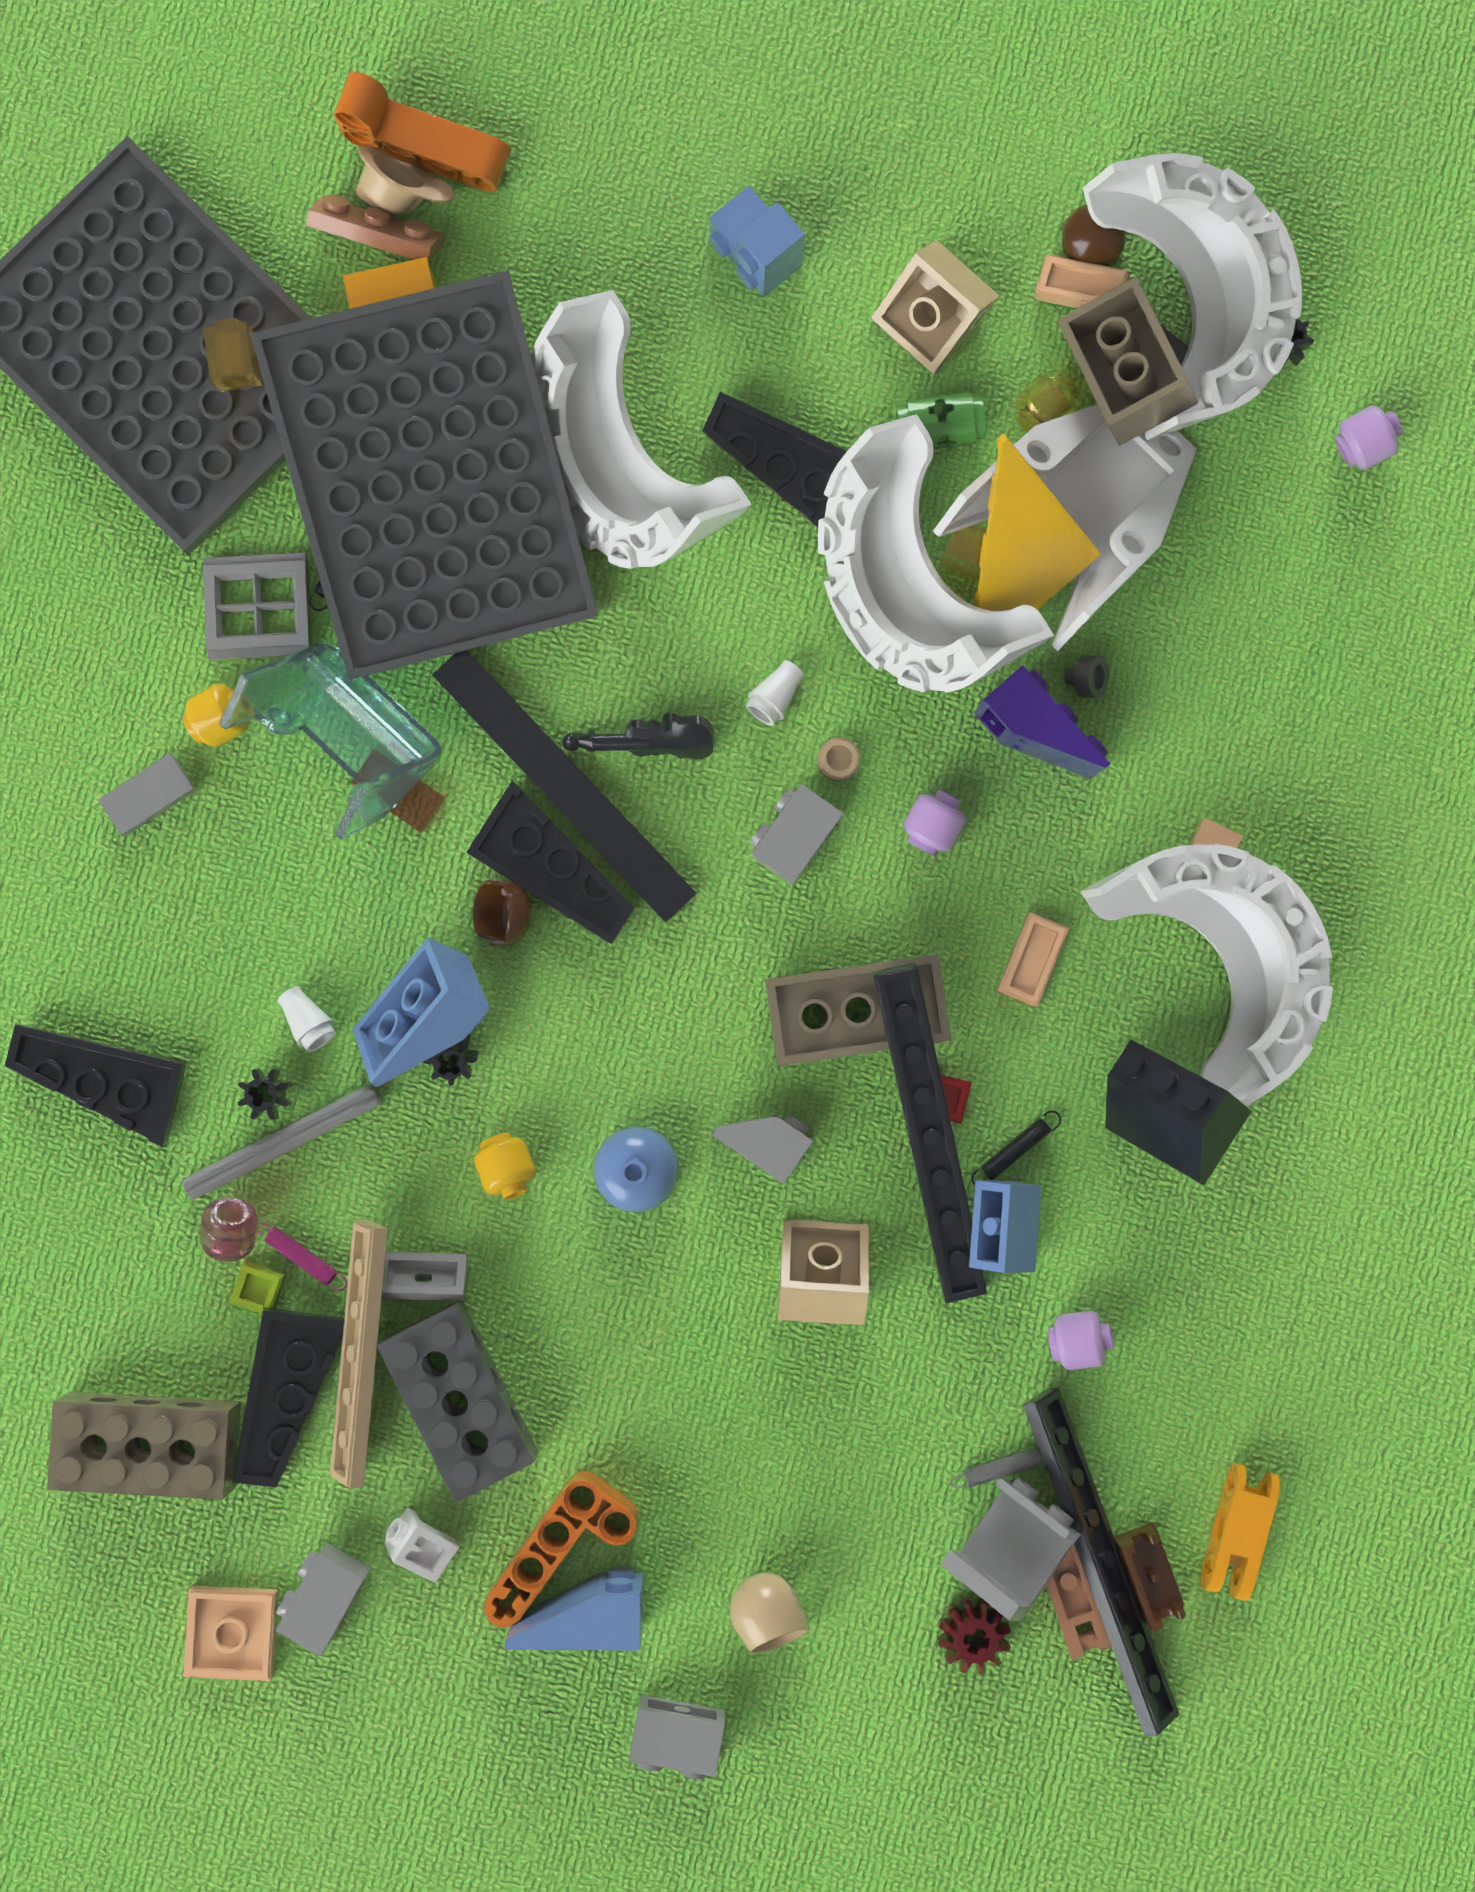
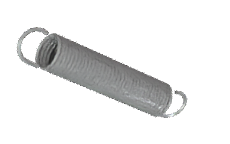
M1039 1447L1008 1455V1457H1002V1459H996V1461H990L973 1468H967V1470H963L962 1475L951 1479L950 1486L953 1488L963 1487L964 1484L953 1486L952 1481L964 1475L969 1488H973V1486H979V1484H985L1002 1477H1008V1475H1014V1473L1043 1466Z

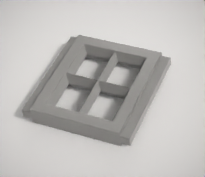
M306 553L204 558L206 649L208 650L209 660L312 655L309 567ZM293 577V601L262 602L261 579ZM252 579L253 603L221 604L220 581ZM294 609L295 632L263 634V610ZM254 611L255 634L223 636L222 613Z

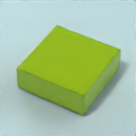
M248 1260L243 1261L229 1303L261 1314L263 1307L275 1308L287 1274Z

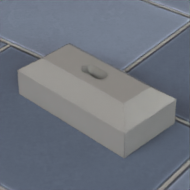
M386 1252L381 1299L465 1301L469 1264L468 1255ZM418 1279H432L430 1282H417Z

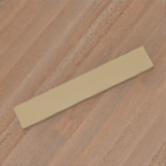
M355 1220L353 1223L330 1469L331 1477L349 1489L364 1487L388 1232L387 1227L370 1220Z

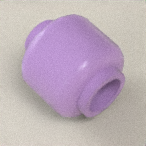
M1372 405L1343 420L1339 425V435L1334 437V440L1348 467L1355 465L1361 470H1368L1397 454L1399 449L1397 437L1404 432L1393 411L1385 414L1381 408Z
M938 789L935 796L929 793L919 794L903 823L905 831L909 834L906 840L934 856H937L939 851H950L967 823V816L958 809L961 800L941 789Z
M1094 1311L1061 1314L1056 1318L1054 1326L1048 1328L1053 1361H1060L1061 1365L1067 1370L1103 1366L1107 1358L1106 1350L1114 1349V1339L1110 1323L1102 1324L1100 1316Z

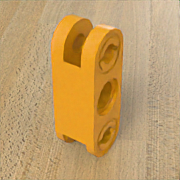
M1233 1463L1228 1470L1202 1564L1200 1584L1203 1590L1218 1593L1223 1586L1229 1563L1234 1564L1229 1585L1231 1598L1247 1602L1256 1584L1280 1493V1478L1278 1474L1267 1472L1262 1480L1259 1481L1258 1488L1248 1486L1245 1465Z

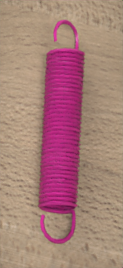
M256 1223L254 1225L256 1231L261 1235L263 1233L256 1227L258 1224L269 1228L270 1231L265 1237L264 1242L268 1243V1245L270 1244L271 1247L289 1258L290 1261L296 1263L297 1266L303 1268L304 1271L310 1273L311 1276L322 1282V1284L328 1286L338 1274L345 1280V1287L342 1289H336L332 1285L331 1287L336 1291H342L347 1288V1280L341 1274L336 1273L337 1270L335 1268L333 1269L328 1263L326 1264L321 1258L319 1259L314 1253L312 1254L307 1248L300 1245V1243L293 1240V1238L286 1235L276 1226L270 1228L264 1223Z

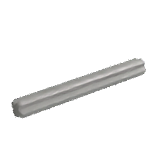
M366 1085L184 1178L182 1184L186 1194L190 1199L199 1198L379 1106L381 1103L379 1094L373 1085Z

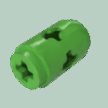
M970 392L910 399L906 400V405L896 406V420L915 414L918 415L932 439L933 449L971 445L976 443V439L986 437V421L982 395L971 396ZM937 402H942V408L934 409ZM947 435L944 442H939L940 436Z

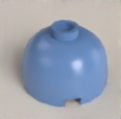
M631 1126L616 1131L603 1141L595 1155L593 1175L597 1190L609 1204L622 1211L640 1213L658 1207L669 1198L677 1183L679 1163L675 1150L665 1136L651 1128Z

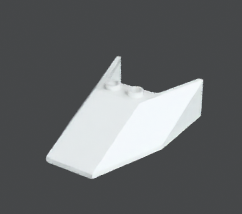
M1098 404L1035 425L1014 444L1015 448L1101 553L1098 558L1075 577L1073 591L1051 645L1057 651L1161 546L1197 450L1178 430L1147 441L1145 433H1142L1119 446ZM997 461L958 496L933 530L938 537L988 520L990 511L988 501L992 474L996 471Z

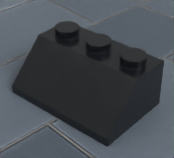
M1133 1040L1129 1041L1107 1075L1105 1128L1203 1186L1252 1112L1229 1091Z

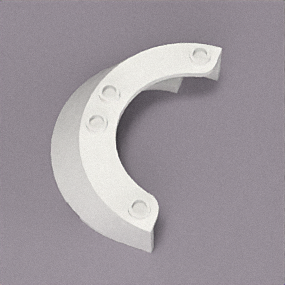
M1181 153L1150 155L1112 163L1083 187L1088 211L1097 225L1104 228L1131 232L1153 243L1177 268L1190 298L1192 333L1181 367L1191 385L1198 404L1144 432L1146 441L1225 414L1244 405L1261 393V390L1271 378L1280 372L1294 345L1291 339L1294 333L1295 322L1297 318L1301 317L1302 285L1297 256L1289 234L1276 211L1269 212L1253 193L1255 187L1233 170L1227 168L1223 171L1213 165L1202 162L1203 157Z
M610 290L559 302L536 340L531 358L579 541L589 550L597 548L607 555L608 562L630 569L635 567H653L672 559L734 521L752 504L733 478L721 476L702 485L686 484L663 472L643 449L630 422L623 392V360L630 336V318L614 291Z
M915 414L869 427L838 462L824 491L828 501L825 518L818 521V553L825 555L829 579L824 581V585L832 608L844 632L861 655L877 670L884 668L897 677L898 684L920 692L936 690L945 691L946 693L962 689L981 680L1053 637L1054 634L1036 608L1030 605H1021L1010 610L990 611L973 606L957 596L935 570L927 554L919 522L921 485L927 467L933 458L934 449L928 431L918 415Z
M1218 844L1183 845L1147 856L1080 891L1092 911L1099 918L1114 921L1139 914L1168 916L1196 929L1212 944L1219 954L1230 983V1018L1221 1042L1202 1067L1201 1077L1229 1091L1247 1107L1289 1078L1314 1048L1311 1045L1318 1034L1322 1022H1326L1331 1005L1333 987L1330 986L1329 958H1332L1326 931L1313 904L1302 889L1275 865L1271 866L1263 860L1250 855L1248 851Z

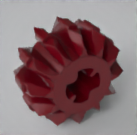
M965 1596L962 1601L964 1609L959 1611L955 1605L949 1604L947 1610L952 1619H939V1629L944 1633L937 1637V1642L940 1648L947 1649L944 1656L949 1664L959 1661L960 1671L965 1674L970 1670L972 1664H975L978 1673L984 1675L986 1672L984 1662L989 1660L994 1666L1000 1667L1001 1660L996 1651H1010L1011 1646L1004 1637L1011 1633V1627L1009 1623L1001 1622L1003 1615L994 1608L989 1610V1604L982 1598L978 1601L976 1608H974L970 1597ZM976 1628L980 1629L982 1637L975 1636L972 1642H968L966 1634L973 1635Z

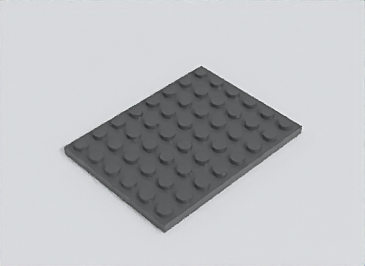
M127 136L0 259V369L189 555L286 460L250 333L311 319V317Z
M509 270L250 333L348 680L598 616Z

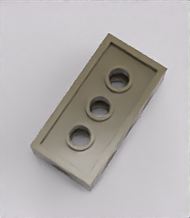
M939 955L765 979L777 1066L889 1050L872 972L913 962L918 967L933 1042L951 1041ZM852 998L862 999L868 1007L867 1017L860 1023L850 1021L845 1013L846 1004ZM809 1004H817L825 1011V1022L818 1029H810L803 1023L802 1012Z
M69 1392L53 1401L47 1490L223 1500L235 1489L236 1483L232 1482L238 1450L241 1402ZM97 1435L106 1441L107 1450L99 1446ZM140 1437L149 1442L151 1453L146 1452L141 1447ZM183 1440H187L193 1445L195 1455H191L184 1450Z

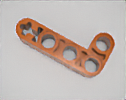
M350 72L348 74L334 111V117L342 135L356 146L371 145L377 147L398 160L486 192L497 191L511 153V148L505 142L492 135L390 100L384 86L379 81L360 72Z
M589 1471L575 1473L563 1486L492 1585L484 1607L487 1619L498 1627L507 1628L515 1625L585 1528L610 1545L620 1546L628 1543L633 1538L637 1528L638 1510L636 1505L596 1474ZM578 1486H586L592 1490L595 1499L591 1503L580 1504L574 1500L572 1490ZM613 1512H621L629 1518L630 1524L624 1529L617 1530L608 1524L606 1517ZM552 1522H560L567 1527L569 1535L563 1539H554L548 1534L546 1526ZM526 1558H535L542 1564L543 1571L536 1575H530L522 1569L521 1561ZM515 1584L519 1589L513 1603L508 1604L506 1608L499 1605L500 1599H505Z

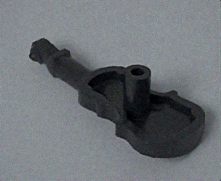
M666 713L663 715L662 723L654 719L650 721L632 720L628 723L624 734H595V731H589L587 734L569 733L563 738V747L571 751L578 750L579 747L589 752L629 751L633 755L640 757L672 754L679 759H704L712 754L715 737L711 723L704 717L698 715L679 717L674 713Z

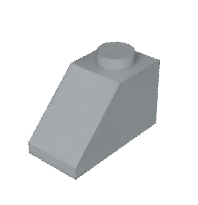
M789 1113L785 1119L778 1115H771L719 1125L712 1133V1136L783 1184L813 1142L806 1135L810 1127Z

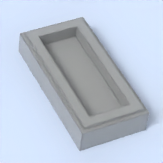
M169 753L98 799L121 836L126 837L195 792L196 788L175 756Z

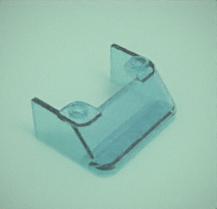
M328 644L311 646L242 673L219 723L226 730L256 717L267 730L274 734L290 735L303 730L358 783L351 788L348 794L349 807L335 832V835L340 840L386 817L433 767L441 752L437 739L370 676L367 675L348 680L340 649Z

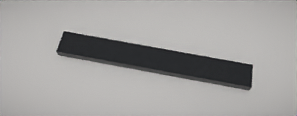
M467 650L456 652L432 674L665 923L697 895L690 885Z
M913 962L874 971L872 974L945 1303L985 1295L987 1294L983 1270L969 1267L972 1219L917 964Z
M1059 1387L1049 1388L1023 1404L1061 1510L1074 1520L1070 1527L1081 1534L1074 1545L1144 1735L1157 1736L1179 1716V1711Z

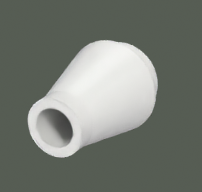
M784 660L779 668L748 694L750 700L746 704L747 710L759 721L773 726L777 720H783L797 686L804 677L802 670L792 662Z
M299 986L287 990L278 998L277 1001L284 1011L297 1046H303L307 1052H312L334 1038L336 1035L332 1027L334 1021L310 1000Z

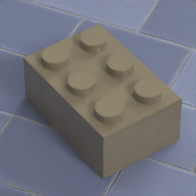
M1136 276L1057 320L1102 415L1119 446L1198 404L1191 385Z

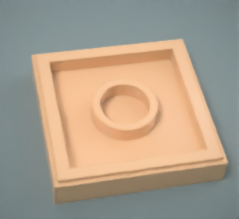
M192 1585L188 1593L183 1677L271 1681L274 1676L276 1611L278 1608L279 1589Z

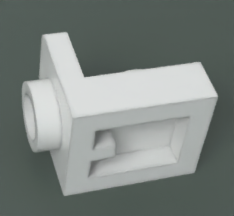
M406 1508L401 1517L396 1518L390 1524L384 1541V1545L394 1563L436 1583L460 1547L455 1538L422 1522L416 1511L410 1508Z

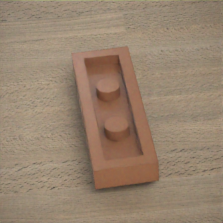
M323 195L308 209L306 226L413 260L427 257L428 262H430L441 250L443 233L430 229L428 224L417 220L403 221L391 217L387 211L380 208L371 207L365 209L350 204L348 199L339 195Z

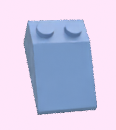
M428 937L352 1030L370 1084L378 1087L461 1042L476 1025L482 1022L490 1007L467 955Z
M628 1566L611 1567L608 1569V1573L601 1572L528 1608L521 1619L515 1625L510 1626L505 1639V1650H640L644 1625V1573H634V1568Z

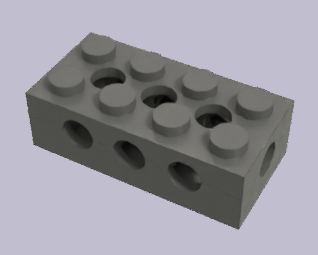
M455 1301L385 1337L376 1345L455 1503L535 1462L539 1451L463 1301ZM438 1351L443 1353L448 1359V1368H436L430 1361V1352ZM449 1392H462L468 1399V1406L460 1408L453 1405L449 1398ZM472 1430L483 1432L488 1439V1444L485 1446L473 1444L468 1432Z

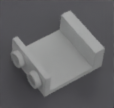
M1018 1477L1014 1482L999 1478L995 1485L1002 1491L962 1550H950L940 1565L1009 1621L1021 1622L1081 1534L1070 1527L1074 1520L1060 1508L1052 1504L1047 1509L1035 1500L1039 1493Z

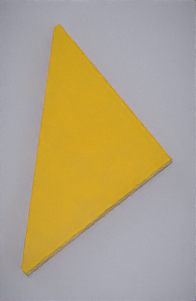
M1002 434L997 440L999 451L996 471L992 474L988 508L990 509L987 531L983 535L979 562L981 571L978 591H975L973 606L990 611H1003L1014 609L1021 605H1030L1038 610L1098 558L1101 553L1011 441Z

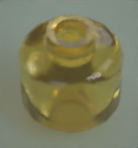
M1048 373L1039 374L1015 399L1016 421L1028 433L1035 425L1078 411V402L1074 395L1077 392L1076 386L1063 374H1058L1056 377Z

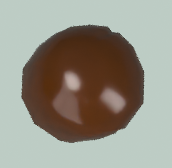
M1087 204L1077 207L1061 227L1063 252L1069 259L1110 266L1124 250L1126 231L1104 228L1097 225L1090 216Z
M486 880L478 887L473 902L472 915L477 936L491 940L489 944L494 946H512L524 937L530 925L532 914L530 899L519 885L508 881Z

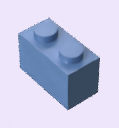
M975 1180L970 1268L1000 1273L1035 1272L1041 1185L1003 1180Z

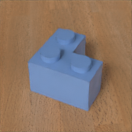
M750 186L710 217L709 241L722 258H725L727 255L738 267L736 268V273L742 283L749 290L756 288L763 298L802 267L805 234L778 202L767 208Z

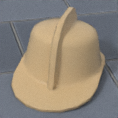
M362 145L360 147V157L365 162L356 186V194L371 206L383 209L390 215H403L412 212L424 199L441 203L453 201L455 197L453 189L436 175L398 160L377 147L371 145Z

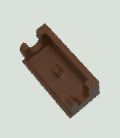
M1151 1522L1114 1536L1143 1617L1151 1631L1164 1628L1163 1619L1168 1616L1176 1615L1177 1619L1180 1620L1185 1618L1186 1613L1183 1607L1185 1605L1155 1523Z

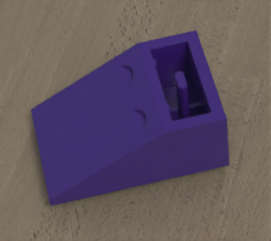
M1023 665L990 693L974 711V715L1003 746L1090 779L1110 765V762L1105 758L1108 752L1103 744L1093 735L1086 737L1077 727L1076 723L1079 720L1070 707L1063 702L1057 704L1047 693L1050 688L1045 679L1033 669L1028 672Z

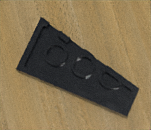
M720 392L702 430L703 434L818 527L819 519L825 518L828 497L824 495L825 488L836 465L847 451Z
M512 780L466 853L612 945L635 908Z
M15 1024L5 1067L53 1092L57 1091L76 1101L75 1103L113 1120V1123L148 1138V1141L162 1148L167 1147L187 1063L31 1026Z
M263 1307L232 1483L277 1487L300 1436V1431L307 1415L310 1413L317 1398V1393L324 1377L335 1358V1353L343 1337V1317Z

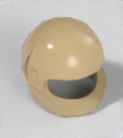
M773 1573L752 1575L745 1579L733 1594L730 1605L731 1622L750 1653H762L778 1648L809 1632L806 1612L801 1608L793 1588L781 1576Z

